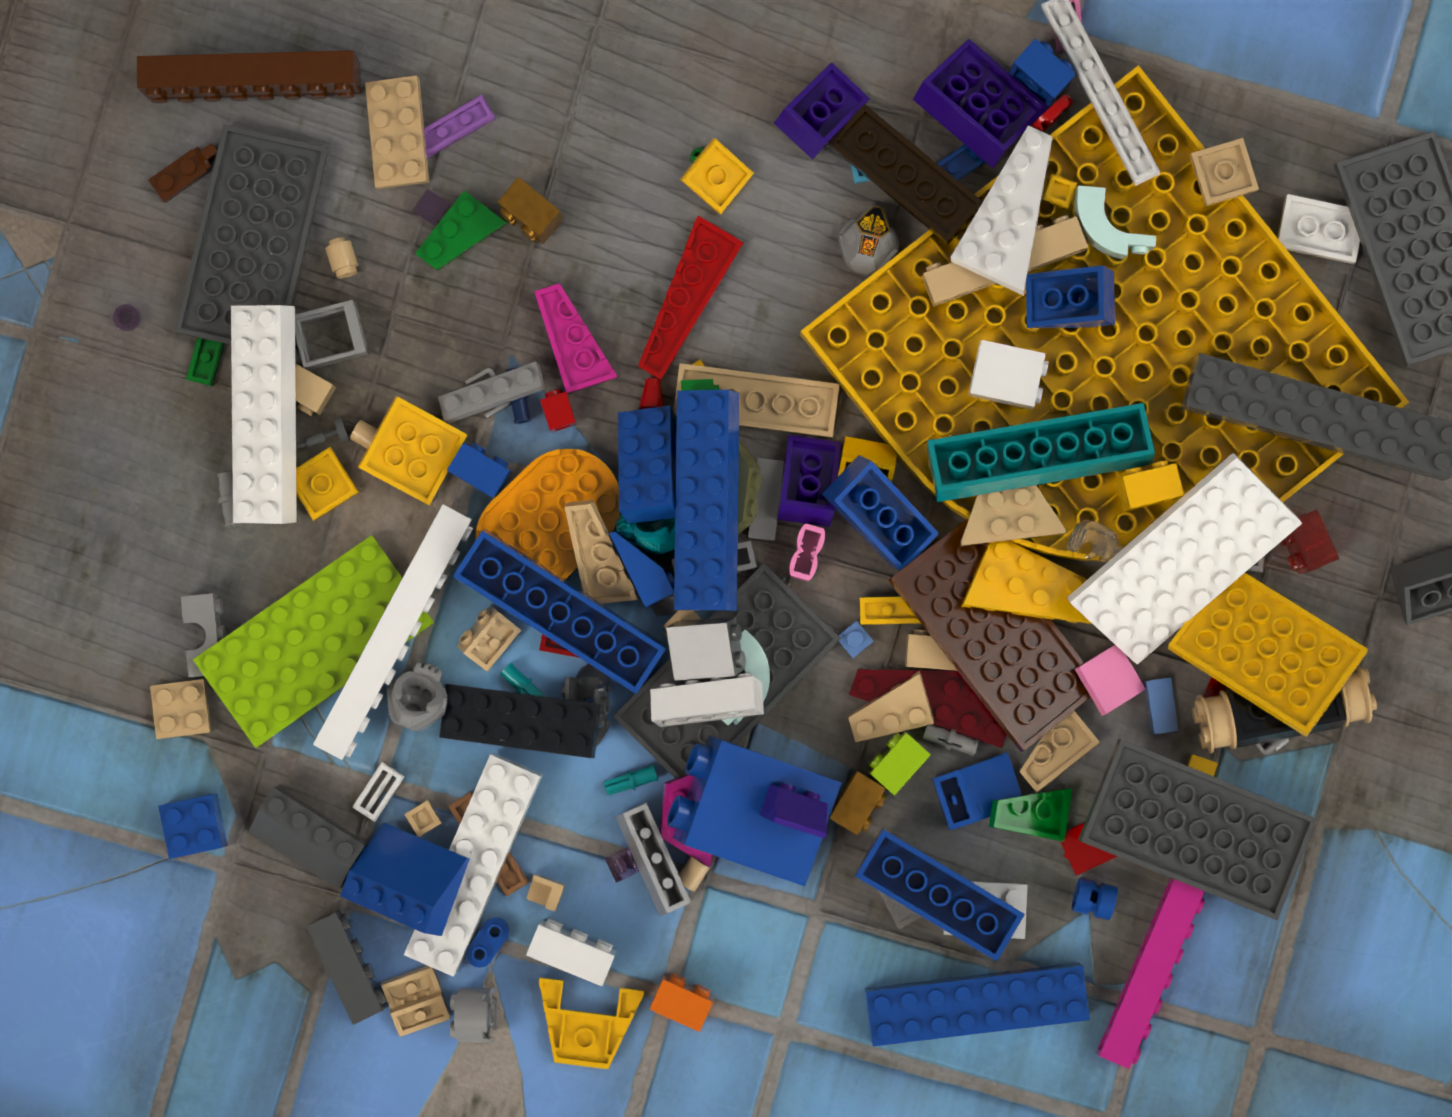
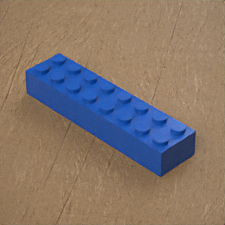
M732 390L677 391L674 610L737 611L739 392Z
M485 528L481 531L453 577L635 694L638 693L666 650L664 643Z
M1080 963L865 988L870 1036L873 1046L1090 1020L1084 969Z

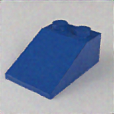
M1094 266L1027 274V328H1084L1115 325L1114 271L1105 266Z
M615 531L610 533L646 609L674 596V578L671 572L665 574L662 567Z

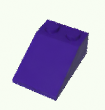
M831 62L784 108L774 124L813 160L870 98Z
M788 435L777 520L830 527L835 508L822 493L838 478L841 442Z

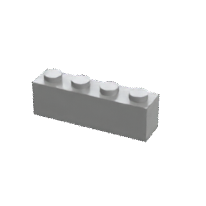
M647 803L616 816L659 916L668 914L691 903Z

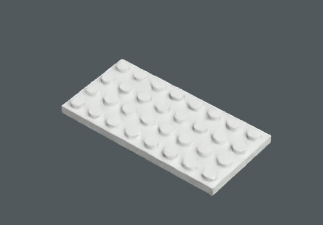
M1232 453L1067 598L1080 613L1138 665L1180 629L1186 621L1194 617L1299 527L1302 522Z

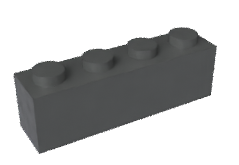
M339 910L306 926L352 1024L354 1025L383 1011L386 1008L384 1003L387 1002V999L381 987L376 988L373 982L375 974L369 963L365 964L362 959L363 948L357 938L354 940L349 931L352 926L347 915H342Z

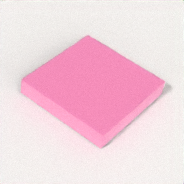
M1116 645L1111 646L1075 668L1102 716L1146 690L1126 654Z

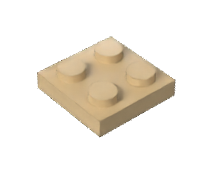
M1243 138L1190 154L1205 207L1259 190Z
M206 679L150 686L156 739L212 732Z

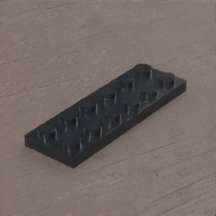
M446 684L447 707L441 719L439 738L595 758L601 704Z

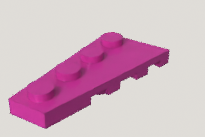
M560 283L534 291L566 393H573L618 378Z

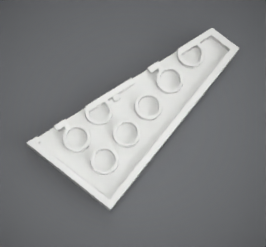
M1027 126L951 256V262L1023 296L1052 145V136Z

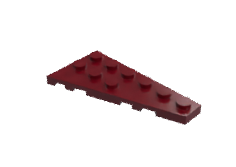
M857 669L849 695L867 702L879 698L890 691L892 687L905 682L912 675L920 671L934 718L933 725L948 730L954 729L957 730L956 733L999 748L1003 747L1007 734L958 671Z

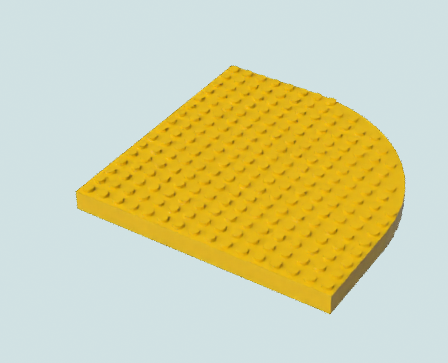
M1139 65L1116 82L1114 86L1160 170V174L1139 185H1134L1092 103H1090L1050 134L1052 136V145L1037 226L1043 225L1046 228L1054 225L1053 220L1068 215L1069 219L1075 217L1074 198L1078 185L1106 188L1104 210L1110 224L1125 233L1156 236V247L1152 251H1148V254L1131 253L1132 249H1128L1127 256L1124 259H1119L1100 252L1086 240L1088 248L1084 252L1027 273L1032 274L1094 266L1109 268L1114 271L1115 325L1084 328H1027L1026 284L1024 296L997 283L933 307L922 275L924 272H927L926 267L941 262L943 266L952 263L951 256L972 222L971 220L949 245L932 231L928 230L800 331L802 339L884 442L897 453L899 461L935 497L927 455L928 440L1144 403L1155 451L1152 464L1168 460L1169 465L1176 463L1184 495L1234 453L1284 502L1343 455V453L1180 409L1194 357L1199 353L1398 408H1403L1409 403L1407 398L1244 196L1205 207L1190 159L1191 153L1203 150L1205 147ZM1051 174L1077 183L1067 210L1042 201ZM997 177L974 195L984 201ZM981 340L1046 353L1044 361L1049 363L1046 376L1041 377L1039 387L1043 388L1040 404L1035 403L1032 409L968 396L977 350ZM1143 466L1141 467V470L1147 471L1148 467ZM1129 469L1039 484L1036 486L1064 526L1066 533L1009 541L1046 555L1079 561L1108 562L1182 497L1123 512L1115 481L1122 477L1121 473ZM977 495L942 501V503L964 519H969Z

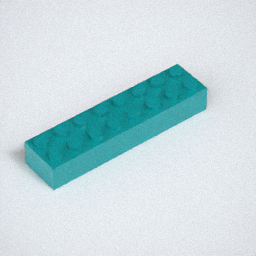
M1144 403L927 441V455L937 502L1148 466L1153 463L1155 456Z

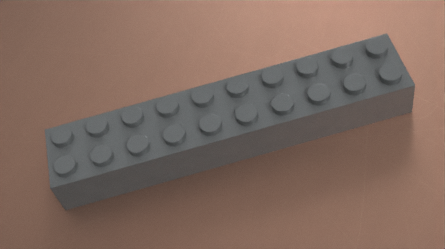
M1199 353L1194 357L1180 408L1182 410L1441 481L1450 479L1452 476V422Z

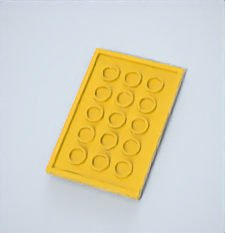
M1247 573L1241 575L1194 617L1186 621L1168 645L1170 651L1305 737L1309 735L1368 652V649Z

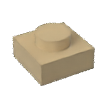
M429 800L404 814L418 837L442 823Z

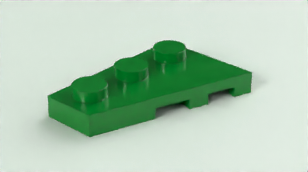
M463 191L415 254L438 271L464 254L466 250L507 225V223L466 191Z
M1072 788L993 800L989 827L1064 842Z

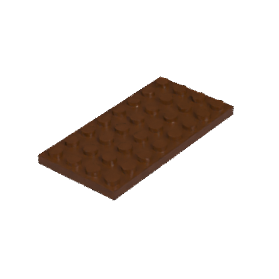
M966 519L888 579V581L1018 750L1023 752L1091 697L1075 671V668L1084 664V662L1051 619L1016 615L1011 612L997 610L988 611L976 607H961L988 543L961 546L960 542L968 523V519Z

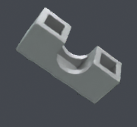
M214 593L181 597L183 624L197 623L206 632V640L200 648L186 650L189 678L204 677L193 659L226 637L225 626H221L220 615L224 613L223 601L218 599V594Z

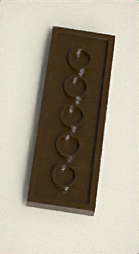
M865 104L828 142L834 151L947 245L975 217L983 203L981 199Z

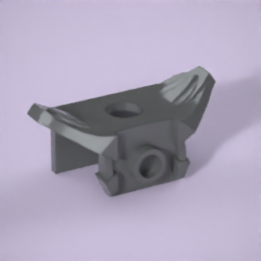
M588 663L580 669L576 678L566 677L561 693L563 699L584 702L587 698L592 697L594 698V703L601 704L597 747L607 733L611 721H607V714L610 709L608 691L612 692V688L607 675Z

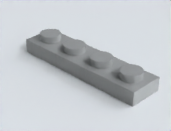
M535 361L439 396L438 399L443 420L449 424L546 388L540 365Z

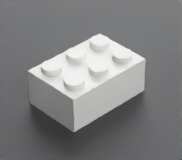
M550 918L546 922L542 920L537 927L526 956L603 986L617 952L612 949L613 944L598 939L596 943L587 939L588 934L577 929H573L572 932L562 929V923Z

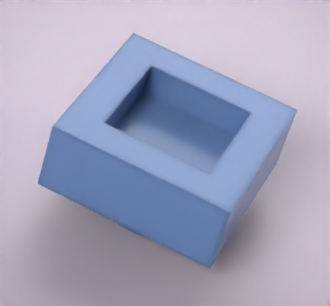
M857 621L838 635L841 638L839 643L852 658L874 642Z

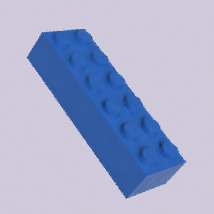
M882 828L854 874L855 877L995 961H998L1025 915Z

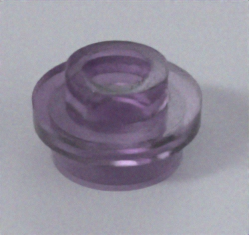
M129 304L119 306L113 314L114 324L123 331L134 330L138 327L141 320L138 309ZM131 314V321L125 323L123 321L124 315Z

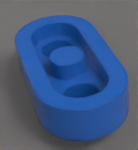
M493 917L484 923L466 951L467 960L471 965L481 968L487 966L493 960L509 936V925L504 919ZM492 927H498L500 929V935L496 937L492 936L490 933V929ZM477 949L483 950L485 953L484 958L478 959L475 956V951Z

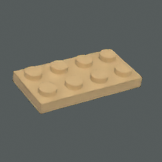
M416 75L365 82L375 188L385 189L430 183L419 77Z

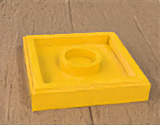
M712 138L679 180L718 214H722L754 172L716 138Z
M331 447L296 468V494L313 521L360 493Z

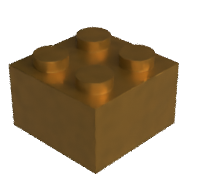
M519 177L516 178L498 200L501 208L499 212L502 214V217L512 226H515L516 223L521 226L520 229L523 231L522 233L533 243L538 240L544 244L563 221L560 210Z
M855 770L835 802L829 819L856 835L860 831L865 833L873 820L869 815L874 807L877 809L881 807L887 796L883 793L886 788Z

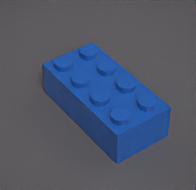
M671 406L618 412L619 511L628 524L675 518L677 416Z
M860 455L822 493L891 567L899 571L912 562L939 534L871 460Z

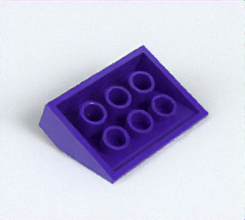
M970 39L964 42L922 82L912 99L992 168L1016 146L1027 126H1032L1049 108V106Z

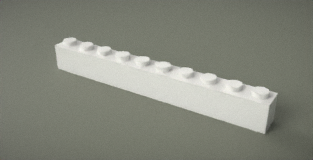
M445 505L441 506L313 743L314 746L343 760L344 756L351 757L357 745L353 741L357 732L359 731L363 734L370 721L366 717L370 708L376 709L383 697L379 691L384 683L389 685L396 671L392 667L397 659L402 661L409 647L405 643L410 635L416 636L422 625L418 619L422 612H429L435 600L431 597L435 587L441 589L448 576L444 574L447 565L453 566L460 554V551L456 549L461 540L466 542L473 530V527L469 526L472 519Z

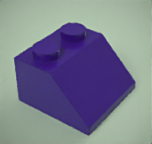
M780 782L779 786L770 784L760 816L772 822L825 839L827 834L828 803L820 800L821 795L805 790L804 795L794 792L796 787L784 782Z

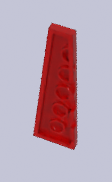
M700 216L695 220L675 275L638 364L640 369L660 380L663 379L744 242Z

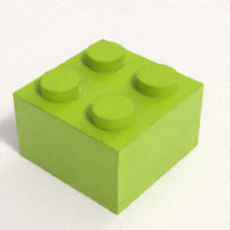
M903 732L901 735L895 733L886 743V746L889 747L883 755L877 753L868 763V766L871 767L868 773L894 796L931 755L906 732Z

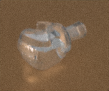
M1086 519L1075 526L1068 541L1067 549L1071 552H1077L1084 543L1090 542L1093 548L1085 558L1091 559L1099 555V561L1106 563L1107 560L1113 558L1125 546L1118 543V534L1114 533L1113 530Z

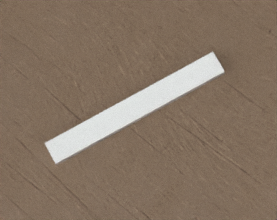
M1049 0L1041 4L1049 24L1073 66L1079 81L1134 185H1139L1159 175L1160 170L1070 1Z

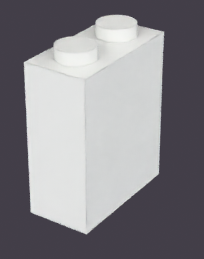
M981 340L977 350L968 396L1032 409L1035 403L1040 404L1043 388L1039 387L1041 377L1046 376L1049 363L1044 361L1046 353Z

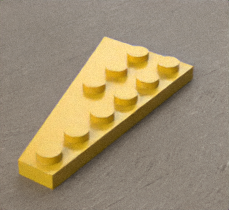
M1009 540L988 543L961 607L967 608L976 607L988 611L997 610L1011 612L1016 615L1092 624L1067 598L1088 579Z

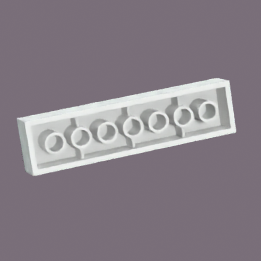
M231 306L233 523L297 522L295 306Z
M495 753L490 754L449 849L470 858L443 934L442 936L414 930L405 950V956L453 977L457 974L543 774Z

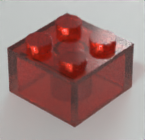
M1317 509L1297 516L1302 524L1280 542L1289 551L1290 556L1287 558L1293 571L1297 570L1299 574L1314 571L1340 559Z

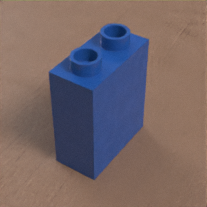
M711 735L708 736L706 745L696 743L690 752L686 764V774L694 777L687 798L681 795L676 796L668 814L667 825L675 828L672 838L685 846L805 886L822 838L772 822L760 816L770 784L779 786L780 782L795 786L794 792L804 795L805 790L820 794V800L828 803V823L842 783Z

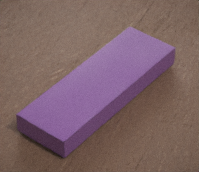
M482 94L424 128L427 159L496 119Z

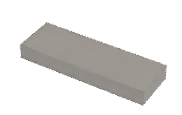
M757 458L762 483L757 491L758 511L753 523L749 526L748 538L775 541L784 461Z

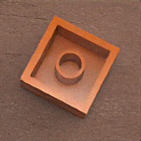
M671 972L670 976L664 974L651 1002L650 1010L700 1032L713 1004L714 996L710 995L711 990L699 984L692 987L685 983L686 979L673 972Z

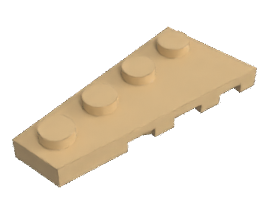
M594 501L567 502L565 512L583 592L602 604L638 600V591Z

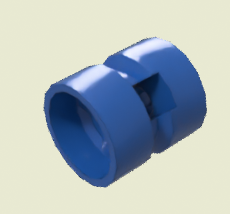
M1080 877L1075 887L1071 911L1085 915L1092 912L1094 917L1109 921L1115 908L1118 887L1105 883L1097 886L1095 881ZM1091 894L1095 895L1093 902L1090 901Z

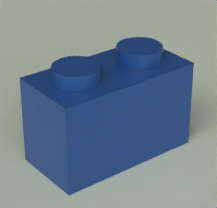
M463 442L447 471L494 499L500 493L512 473L507 469L509 463L497 456H494L493 460L484 455L486 450L474 442L470 446Z

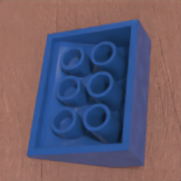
M383 823L349 870L340 896L424 934L442 936L470 858L397 827Z

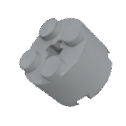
M459 988L457 994L451 995L450 1007L451 1010H454V1021H451L450 1024L451 1038H456L459 1043L494 1042L495 1037H490L491 1030H497L498 1001L497 999H492L491 995L496 993L494 988Z

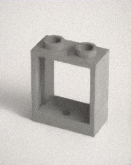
M354 300L295 314V339L298 345V349L295 350V356L298 365H303L304 369L309 371L369 355L357 304ZM345 313L354 349L311 360L303 324Z

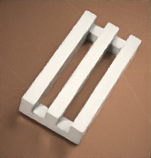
M381 762L352 808L376 822L405 776L389 767L386 763ZM385 770L388 772L367 806L363 808L361 804ZM392 776L396 777L397 779L395 780V782L393 783V785L381 801L380 805L378 806L374 814H372L370 810L374 806L375 802L377 801V799L379 798V796L391 780Z

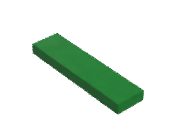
M197 338L186 380L213 387L224 344Z

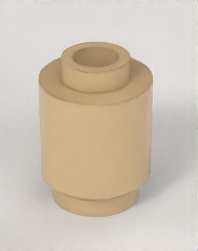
M344 237L330 240V245L325 250L332 273H336L337 279L357 274L356 267H358L351 241H345Z

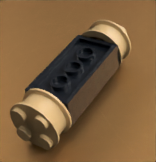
M1358 665L1309 734L1341 727L1345 728L1348 727L1349 722L1363 720L1365 723L1371 722L1372 710L1377 709V703L1374 694H1370L1369 691L1370 677L1367 668L1362 669ZM1226 688L1225 691H1219L1217 696L1203 698L1202 695H1197L1195 707L1192 708L1194 723H1199L1201 733L1198 734L1201 750L1206 749L1209 754L1213 753L1215 748L1230 746L1231 749L1302 735L1230 688Z

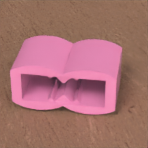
M806 523L803 525L797 537V551L790 561V577L809 582L814 576L818 562L817 554L822 549L825 540L824 528Z

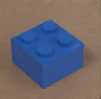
M1034 39L1014 61L1009 73L1050 108L1069 87L1076 74L1073 72V66L1065 59L1059 60L1052 54L1054 51L1046 42H1039L1037 39Z
M217 793L158 806L169 859L228 846Z

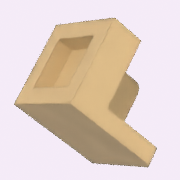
M535 873L527 894V900L544 905L546 909L556 911L565 884Z

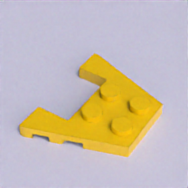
M539 977V986L554 1063L609 1069L644 996V990L620 987L617 1015L562 1009L561 999L564 980Z

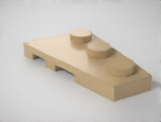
M920 671L912 675L905 682L892 687L884 695L871 700L849 714L848 719L855 742L934 724L933 714Z

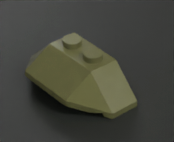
M740 439L738 535L753 523L758 511L757 491L762 483L760 467Z

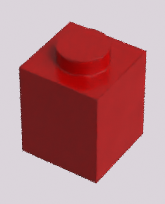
M560 389L545 393L546 398L540 401L551 433L577 425L567 393H561Z

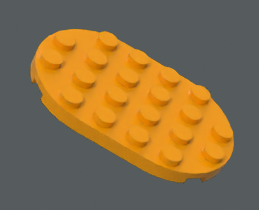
M557 449L547 452L531 462L487 505L477 524L476 539L485 528L566 580L578 568L565 512L566 503L593 500L610 534L614 531L616 521L621 514L619 511L618 482L610 468L602 460L588 452L578 449Z

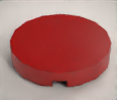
M1065 94L1043 113L1031 127L1045 132L1058 120L1062 111H1067L1070 108L1073 100Z

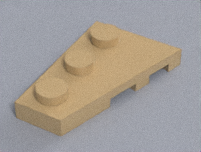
M1073 711L1043 735L1019 772L1032 789L1038 793L1099 745L1100 741L1077 713Z

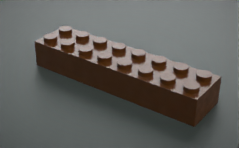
M353 50L137 56V88L152 103H167V99H178V102L190 103L194 102V98H204L207 102H219L221 98L231 97L233 101H246L247 97H258V100L269 101L274 100V96H284L288 100H298L303 95H311L313 99H326L327 95H338L339 98H353L354 94H361L360 61Z

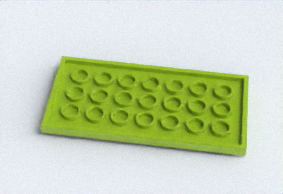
M371 535L195 657L193 661L251 743L257 748L345 686L403 578ZM421 613L418 621L422 625L416 636L434 624L428 613ZM410 635L406 643L414 637Z

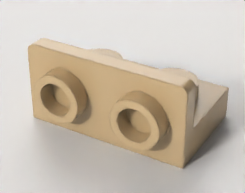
M492 605L479 613L476 619L477 622L470 630L462 634L459 639L460 643L457 645L466 656L487 672L521 631L519 627Z

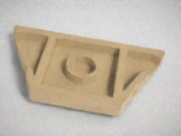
M1034 485L977 495L960 543L961 546L1041 537L1065 534L1066 530L1038 487Z

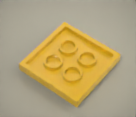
M395 396L358 468L430 506L448 472V467L465 441L467 434Z

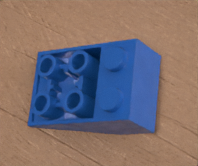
M1008 752L931 777L949 830L990 817L993 800L1022 796Z

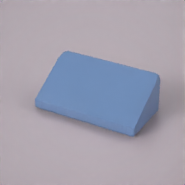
M1171 677L1144 681L1151 734L1179 731Z

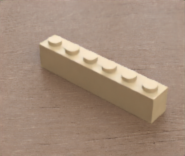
M1068 215L1053 220L1054 225L1044 228L1043 225H1038L1036 227L1028 272L1084 252L1088 248L1077 216L1069 219ZM941 262L926 267L927 272H924L922 275L933 307L997 284L953 262L943 266Z

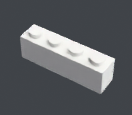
M749 673L738 674L737 678L734 679L716 677L711 678V682L703 683L699 680L686 681L685 685L676 686L675 684L668 683L661 684L660 688L650 689L651 721L660 727L764 714L762 682Z

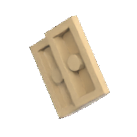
M426 965L381 981V987L389 1004L390 1014L399 1037L451 1019L434 968Z

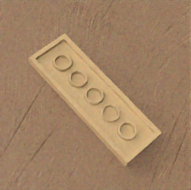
M681 363L679 365L674 413L676 416L677 391H681V380L713 379L714 385H719V390L739 392V426L833 438L839 384Z

